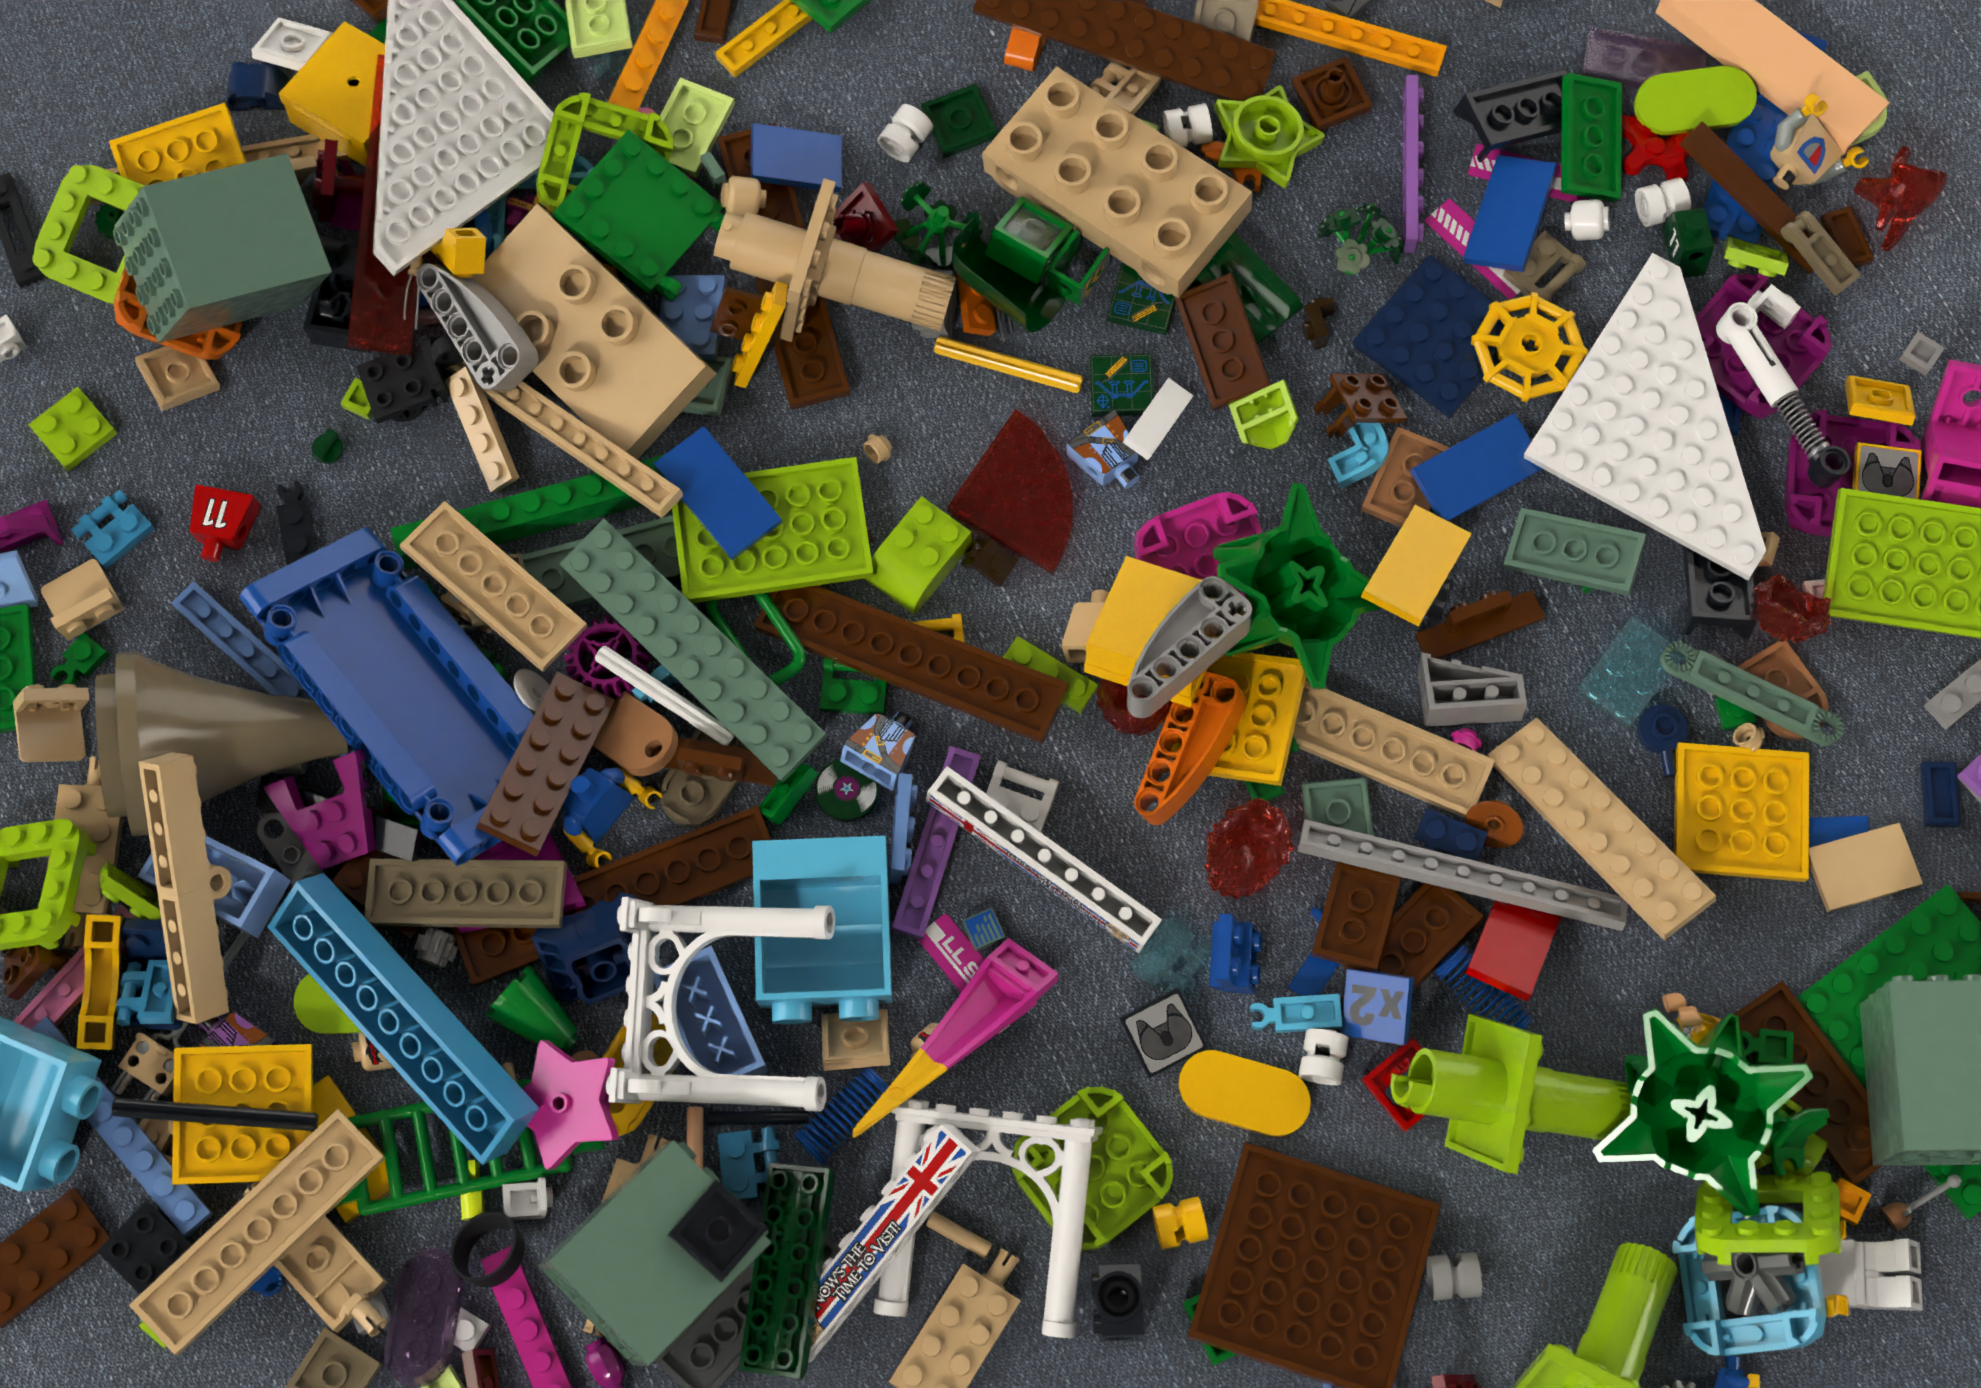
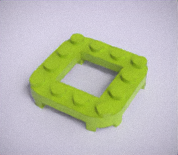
M579 93L563 100L554 111L536 180V190L541 205L554 212L577 187L568 184L581 130L619 140L629 129L669 161L674 139L667 125L661 120V116L650 112L648 115L591 98L589 93Z
M95 165L72 166L59 186L36 240L32 257L33 263L48 278L114 306V298L125 266V254L115 273L71 255L69 251L92 198L125 211L144 185Z
M68 819L49 820L0 829V899L8 868L18 867L20 860L50 856L38 909L0 914V950L41 945L51 950L59 946L57 940L68 931L71 925L76 928L78 927L81 915L74 912L73 908L85 857L96 855V844L90 840V836L85 829Z
M1786 1172L1787 1174L1777 1177L1776 1174L1759 1175L1756 1173L1759 1203H1803V1223H1794L1790 1220H1779L1775 1223H1757L1752 1220H1744L1739 1223H1732L1734 1206L1708 1181L1704 1180L1698 1187L1696 1195L1694 1224L1697 1253L1702 1255L1706 1252L1717 1256L1718 1264L1732 1265V1253L1804 1252L1805 1265L1819 1264V1256L1830 1252L1839 1255L1842 1250L1839 1188L1832 1181L1831 1174L1827 1172H1814L1809 1176Z

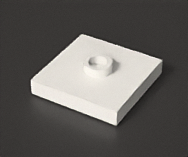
M278 18L252 48V58L299 71L333 33Z

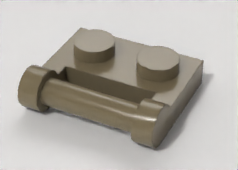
M1544 230L1534 240L1525 271L1505 270L1503 277L1526 296L1530 295L1531 292H1537L1539 297L1551 302L1552 296L1575 273H1580L1586 267V262L1580 255L1570 252ZM1559 261L1565 265L1543 289L1536 286Z

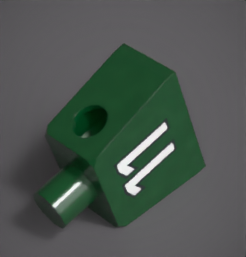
M1704 208L1674 212L1662 227L1670 262L1681 268L1683 278L1705 275L1713 251V240Z

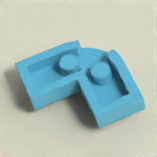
M1356 423L1349 429L1355 445L1327 459L1342 489L1371 475L1385 462L1389 453V441L1381 423Z

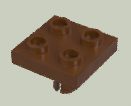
M1347 56L1292 78V85L1313 126L1320 131L1372 111L1373 104Z
M41 945L1 950V955L4 957L5 970L3 982L6 984L7 998L20 1000L47 969L59 972L69 961V957H67L69 955L68 952L54 949L48 950Z

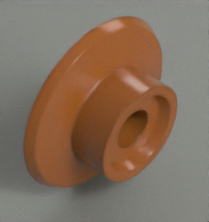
M1500 800L1477 803L1468 810L1465 817V824L1488 832L1483 845L1491 848L1510 847L1516 844L1523 835L1524 827L1519 814L1509 804Z

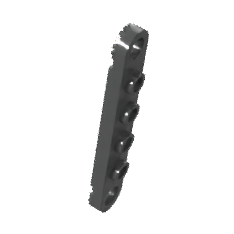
M270 813L261 818L257 826L258 836L285 876L291 880L292 886H294L296 881L321 873L325 874L281 814ZM270 822L282 823L284 829L281 836L274 839L267 837L265 832Z

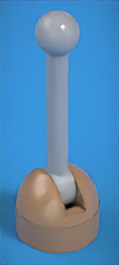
M1951 1174L1945 1183L1909 1205L1903 1202H1893L1881 1208L1894 1230L1899 1232L1911 1222L1912 1210L1950 1187H1959L1961 1185V1178L1956 1174Z

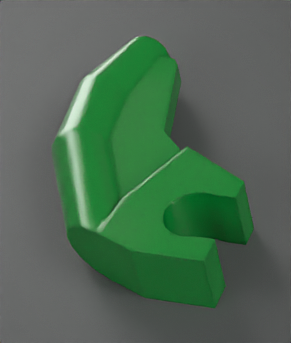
M1806 1108L1790 1116L1785 1126L1771 1140V1164L1777 1177L1787 1174L1783 1167L1784 1160L1791 1161L1795 1171L1803 1168L1804 1147L1807 1137L1827 1124V1119L1830 1117L1827 1108Z

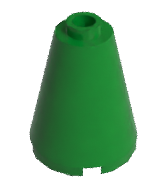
M528 965L522 971L523 974L518 979L515 978L502 992L485 1015L489 1020L536 1045L541 1040H548L567 1053L578 1040L574 1036L578 1029L535 969Z

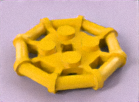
M1531 292L1530 295L1503 302L1494 301L1491 303L1489 311L1476 334L1471 336V345L1475 347L1484 373L1483 380L1516 395L1522 402H1528L1531 398L1559 391L1564 392L1581 362L1588 354V349L1583 345L1574 319L1575 313L1572 310L1566 311L1539 297L1537 292ZM1526 308L1529 310L1528 314L1521 318H1517V316L1512 317L1509 314L1510 312ZM1537 310L1556 319V321L1552 322L1538 315ZM1497 320H1501L1505 325L1499 336L1490 335ZM1561 327H1564L1570 345L1563 344V341H1560L1558 334ZM1529 340H1533L1535 342L1534 347L1538 350L1530 352L1525 350L1522 341L1528 343ZM1488 346L1497 348L1500 363L1496 366L1493 364ZM1560 355H1567L1570 358L1561 373L1555 364ZM1508 369L1523 377V385L1501 374V372ZM1544 374H1548L1553 379L1531 386V378H1539Z

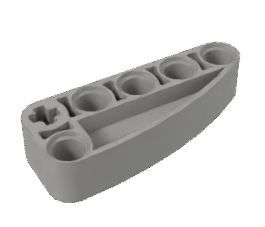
M428 263L420 266L416 275L418 287L478 384L486 390L511 391L534 370L539 360L535 346L521 326L494 296L471 278H460L443 265Z
M1216 576L1206 577L1190 590L1156 628L1135 664L1127 687V708L1130 714L1137 718H1147L1153 715L1243 639L1250 631L1251 603L1226 581ZM1208 636H1217L1218 638H1210ZM1190 655L1194 656V658H1186L1184 656ZM1163 675H1168V676H1171V677H1170V678H1162L1161 676H1163ZM1145 695L1147 698H1138L1137 696Z

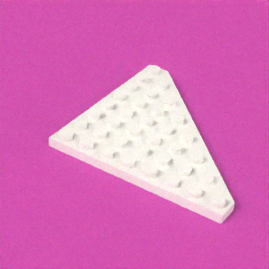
M388 0L373 254L393 276L442 242L446 228H461L538 172L554 115L549 107L452 0Z
M1652 253L1524 453V459L1749 581L1766 553L1764 541L1681 268Z

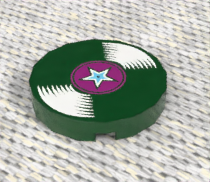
M836 759L824 766L817 776L815 784L817 803L824 814L836 821L848 823L861 817L864 818L871 813L878 802L880 792L878 783L842 763L840 759Z

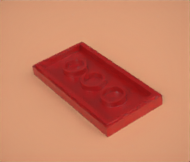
M1494 900L1465 974L1528 1002L1561 916Z

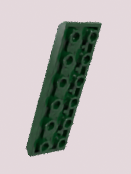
M1235 232L1232 233L1194 279L1200 286L1226 274H1233L1257 344L1261 343L1303 308L1299 297Z
M769 1162L761 1221L769 1227L767 1229L769 1233L766 1237L771 1243L754 1261L738 1371L803 1379L807 1372L834 1186L832 1169Z

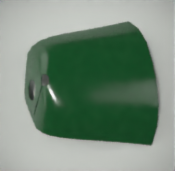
M972 218L953 241L952 264L956 273L967 285L1028 332L1041 330L1057 315L1066 298L1043 283L1035 284L986 256L987 245L981 240L976 218ZM971 229L969 239L964 247H962L963 239L968 230Z

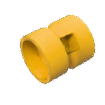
M1199 1196L1179 1200L1178 1206L1175 1207L1171 1203L1152 1206L1154 1225L1161 1250L1178 1247L1181 1245L1182 1240H1187L1190 1244L1208 1240L1207 1225Z

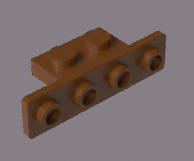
M1494 590L1482 595L1477 602L1471 604L1461 602L1450 608L1444 623L1418 632L1415 638L1422 652L1431 654L1432 658L1441 659L1542 621L1544 614L1532 590L1513 597L1510 596L1508 590L1501 593Z
M678 737V746L673 758L663 767L680 770L692 776L708 775L726 782L737 780L771 787L776 786L778 778L749 749ZM662 747L654 749L650 757L659 754Z

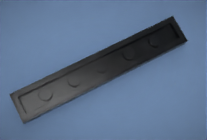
M270 775L261 776L255 807L281 814L264 790L265 786L278 782L281 779ZM296 785L305 807L332 798ZM372 811L376 850L410 862L418 861L424 835L420 827Z

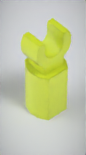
M468 1160L471 1179L479 1178V1162ZM484 1190L460 1195L462 1220L469 1221L473 1217L485 1213Z

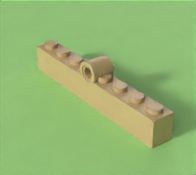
M171 752L139 761L138 763L175 1016L177 1020L198 1024L229 1012L228 990L225 986L223 972L224 960L219 943L220 931L216 922L214 904L215 899H221L228 894L232 885V877L227 868L212 865L207 859L206 833L202 823L201 799L198 795L196 781L197 768L193 755Z

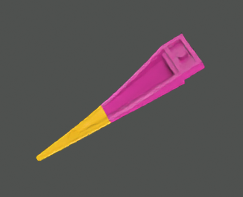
M1010 938L1004 941L987 956L968 985L917 1053L853 1128V1138L866 1131L1033 1008L1037 1000L1058 982L1059 973Z

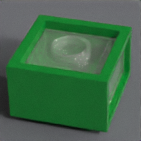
M1021 196L994 227L985 255L1038 284L1047 273L1049 265L1069 239L1074 226Z

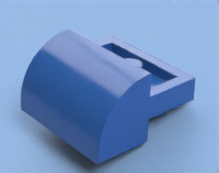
M1219 914V921H1213L1209 981L1211 988L1230 993L1255 994V984H1260L1261 967L1257 964V952L1262 951L1263 936L1262 932H1258V928L1253 922H1239L1233 914Z

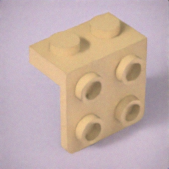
M95 559L81 564L41 588V593L54 615L50 619L55 629L68 641L124 610L101 565Z
M35 684L26 686L21 690L13 701L18 751L21 761H81L85 757L86 750L81 710L90 700L88 688H77L74 684H65L57 688H44L43 685Z

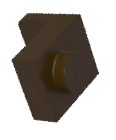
M1324 297L1315 298L1305 305L1302 330L1306 341L1311 340L1314 350L1324 348L1327 345L1329 333L1323 318L1334 314L1336 306L1334 297L1327 299Z
M985 538L974 540L967 546L964 551L966 557L961 565L965 568H974L995 586H1002L1018 560L992 539Z

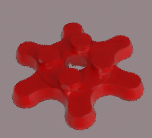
M1622 114V137L1629 140L1632 147L1631 152L1621 162L1623 172L1627 175L1635 176L1640 174L1646 166L1657 165L1664 170L1667 180L1680 177L1686 183L1689 178V172L1685 165V159L1690 154L1680 143L1689 133L1673 134L1669 139H1661L1656 133L1651 132V129L1645 125L1643 126L1636 116L1631 117Z

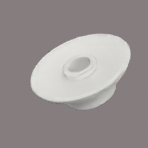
M520 669L514 676V692L534 715L550 685L536 672L529 669Z

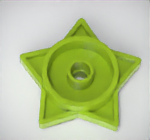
M1281 85L1264 95L1255 96L1246 101L1218 99L1214 106L1217 117L1227 135L1218 161V167L1255 168L1283 188L1288 186L1295 158L1320 145L1325 137L1323 132L1302 120L1298 111L1289 103Z

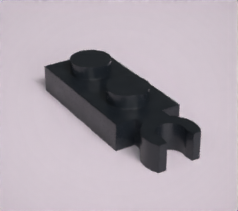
M294 481L295 491L292 494H286L282 484L278 485L277 488L278 495L285 502L284 505L276 506L287 565L318 550L310 503L307 499L302 500L304 489L298 481Z

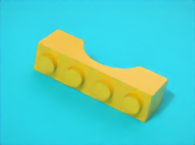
M446 228L442 242L430 251L454 275L460 278H471L473 274H484L486 237L477 228Z
M86 914L84 987L78 1019L76 1049H115L117 1027L115 1007L119 998L123 942L120 928L124 916Z

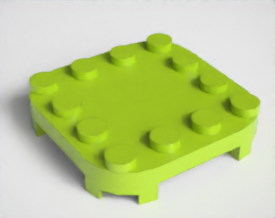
M1087 1086L1077 1091L1075 1096L1049 1115L1057 1117L1056 1124H1070V1119L1083 1118L1095 1120L1096 1127H1103V1134L1098 1136V1141L1092 1142L1081 1252L1097 1250L1107 1245L1149 1212L1152 1206L1158 1205L1169 1193L1173 1181L1172 1161L1167 1151L1165 1152L1124 1101V1097L1115 1089L1111 1090L1102 1086ZM1021 1135L1015 1142L1013 1149L1015 1150L1014 1157L1019 1159L1018 1152L1020 1146L1031 1136ZM1055 1139L1064 1150L1065 1140ZM1037 1143L1031 1145L1028 1149L1027 1159L1030 1164L1040 1171L1054 1163L1055 1152L1049 1145ZM1062 1166L1056 1172L1045 1176L1056 1192L1058 1199ZM1012 1167V1174L1017 1184L1053 1229L1052 1211L1045 1194L1029 1176Z

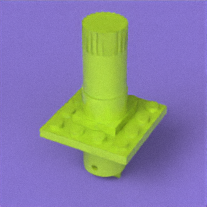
M1468 1014L1461 1054L1422 1048L1415 1054L1407 1076L1391 1074V1093L1397 1104L1407 1109L1410 1107L1416 1114L1449 1119L1445 1147L1503 1172L1518 1174L1519 1165L1523 1161L1525 1130L1603 1140L1630 1114L1631 1104L1627 1082L1554 1071L1551 1068L1537 1066L1543 1053L1542 1035L1474 1014Z
M1630 1242L1619 1245L1587 1330L1582 1335L1575 1355L1572 1350L1563 1345H1552L1549 1343L1518 1378L1512 1388H1640L1639 1380L1646 1364V1356L1678 1272L1676 1263L1671 1258H1668L1666 1254L1650 1246L1647 1247L1643 1244Z

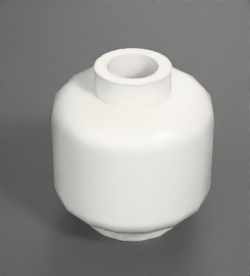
M1599 199L1575 201L1571 206V212H1565V230L1571 231L1573 238L1577 241L1601 239L1605 231H1610L1609 206L1604 207L1603 202Z

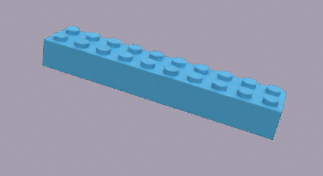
M324 873L296 881L269 923L268 929L482 1165L508 1153L540 1108Z

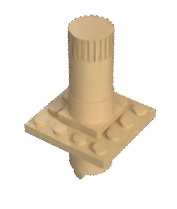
M823 178L807 230L747 211L744 217L730 212L725 213L713 256L730 260V269L774 283L779 281L788 284L789 289L780 339L792 342L795 332L801 334L807 306L815 307L818 296L941 331L956 277L835 239L837 226H833V220L839 195L834 194L835 181Z

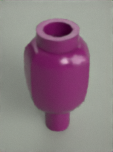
M604 1337L586 1345L585 1347L588 1351L585 1358L586 1363L596 1382L604 1388H624L622 1381L625 1370L616 1348L611 1343L606 1342Z

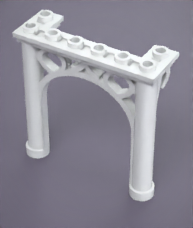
M622 897L621 905L617 910V921L620 925L619 931L633 933L632 941L628 947L631 967L630 975L626 980V991L629 999L628 1008L624 1013V1026L627 1028L626 1042L622 1046L621 1053L624 1068H611L610 1075L606 1081L609 1102L641 1104V1101L804 1107L806 1111H822L826 1102V1083L823 1077L728 1075L713 1072L702 1066L689 1053L682 1040L677 1022L676 1003L679 985L686 968L695 955L706 945L720 938L731 936L830 940L835 930L833 907L830 905H816L814 909L654 905L652 902ZM678 932L704 934L697 937L687 946L684 939L678 935ZM666 940H672L679 953V957L669 968L662 967L659 962L660 946ZM654 972L669 976L668 981L662 980L657 992L653 993ZM652 1011L656 1013L659 1024L665 1025L666 1030L660 1029L651 1032ZM664 1037L668 1040L674 1051L665 1065L658 1066L653 1060V1048L655 1042L659 1038ZM680 1061H682L696 1075H675L669 1073L675 1070Z
M915 1099L906 1100L902 1105L895 1108L892 1113L896 1114L897 1127L891 1180L893 1178L897 1180L905 1170L902 1165L906 1159L915 1151L919 1153L926 1144L923 1139L933 1127L925 1132V1124L938 1125L939 1127L941 1124H952L957 1130H959L958 1128L987 1131L983 1141L976 1145L981 1152L974 1160L995 1161L1012 1166L1029 1176L1041 1188L1049 1202L1053 1217L1042 1334L1059 1338H1076L1077 1323L1074 1322L1091 1149L1092 1142L1098 1141V1136L1103 1134V1127H1096L1095 1120L1083 1118L1070 1119V1124H1056L1057 1117L1037 1115L1036 1121L1023 1120V1113L1003 1111L1002 1117L989 1116L990 1110L969 1107V1113L956 1112L955 1105L936 1104V1108H929V1101ZM1001 1133L1031 1136L1020 1146L1018 1152L1019 1159L1013 1156L1015 1150L1009 1149L1004 1144ZM1055 1139L1065 1140L1064 1150ZM1037 1143L1049 1145L1055 1152L1054 1163L1040 1171L1030 1164L1027 1159L1028 1149L1031 1145ZM993 1144L995 1150L998 1152L984 1150L989 1149ZM1062 1166L1058 1199L1056 1192L1045 1176L1056 1172ZM915 1234L880 1276L879 1295L874 1300L873 1313L895 1317L907 1316Z

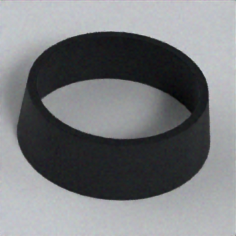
M490 1211L479 1214L470 1219L455 1236L450 1251L451 1266L459 1277L474 1285L484 1288L497 1286L508 1280L519 1268L525 1253V1241L519 1229L504 1213ZM497 1228L513 1230L512 1248L505 1261L490 1274L472 1278L468 1270V1259L475 1243L491 1230Z

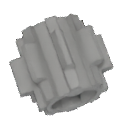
M427 928L425 935L419 934L414 949L419 951L416 959L425 964L445 969L447 962H453L458 947L454 946L456 938L444 931Z

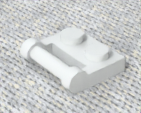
M998 760L986 794L1042 833L1060 781L1052 778L1048 781L1008 767V763ZM1003 779L1043 792L1042 801L1001 787Z

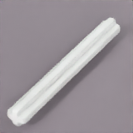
M603 645L595 655V660L720 744L729 745L735 735L719 720L609 647Z

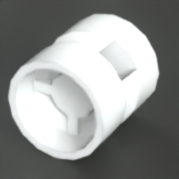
M1206 103L1189 106L1186 112H1183L1181 108L1163 111L1165 136L1183 148L1187 147L1189 142H1192L1194 145L1212 142V124Z
M903 104L893 116L892 124H888L877 138L878 143L891 157L901 162H909L919 149L918 143H922L932 131L933 124L919 109Z
M1680 177L1661 182L1660 187L1653 184L1636 189L1635 192L1637 213L1645 227L1665 222L1666 217L1669 219L1674 212L1691 210L1689 191L1685 182Z
M1307 1029L1303 1045L1307 1055L1301 1058L1298 1077L1317 1084L1341 1085L1344 1065L1340 1062V1059L1346 1056L1349 1037L1330 1030ZM1319 1052L1330 1054V1056L1319 1055Z

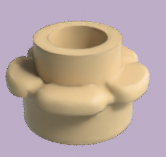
M870 434L868 441L863 444L865 454L872 462L877 464L881 461H887L891 457L890 451L892 449L889 440L883 435L876 436L875 434Z
M1745 723L1734 731L1733 742L1737 747L1750 748L1754 752L1762 746L1765 733L1762 728H1757L1751 723Z

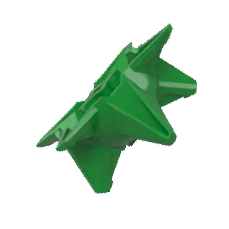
M1292 483L1279 527L1218 544L1213 550V558L1221 563L1217 567L1218 576L1242 591L1252 606L1250 631L1225 654L1233 656L1276 643L1292 647L1299 658L1312 689H1324L1333 646L1340 642L1356 624L1358 615L1381 609V607L1361 597L1370 578L1354 570L1350 560L1341 555L1332 544L1331 537L1322 531L1304 484Z
M1657 1008L1643 1013L1647 1056L1629 1054L1625 1057L1623 1063L1631 1099L1630 1114L1593 1148L1598 1162L1654 1160L1663 1168L1670 1169L1694 1180L1708 1181L1746 1219L1760 1214L1755 1161L1769 1142L1785 1126L1789 1118L1787 1112L1780 1107L1813 1078L1808 1064L1750 1065L1745 1057L1739 1016L1731 1013L1727 1014L1705 1037L1695 1044Z

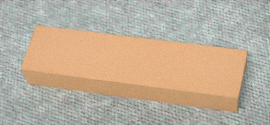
M1660 0L1656 14L1724 66H1733L1748 74L1755 84L1756 91L1786 114L1790 115L1797 108L1805 107L1804 100L1807 95L1817 94L1820 97L1819 101L1824 100L1828 104V108L1824 114L1815 117L1844 153L1842 157L1874 121L1881 117L1884 109L1890 104L1889 101L1756 0Z

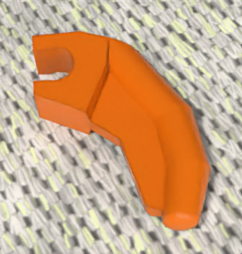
M1214 141L1202 144L1201 153L1205 154L1207 159L1218 162L1225 142ZM1229 168L1235 181L1243 185L1246 180H1252L1255 183L1254 191L1260 192L1261 172L1255 168Z

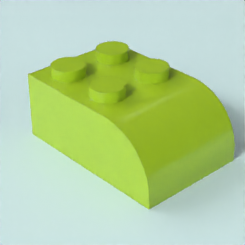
M921 496L871 558L874 577L865 578V580L915 616L964 556L965 549L972 542V533Z

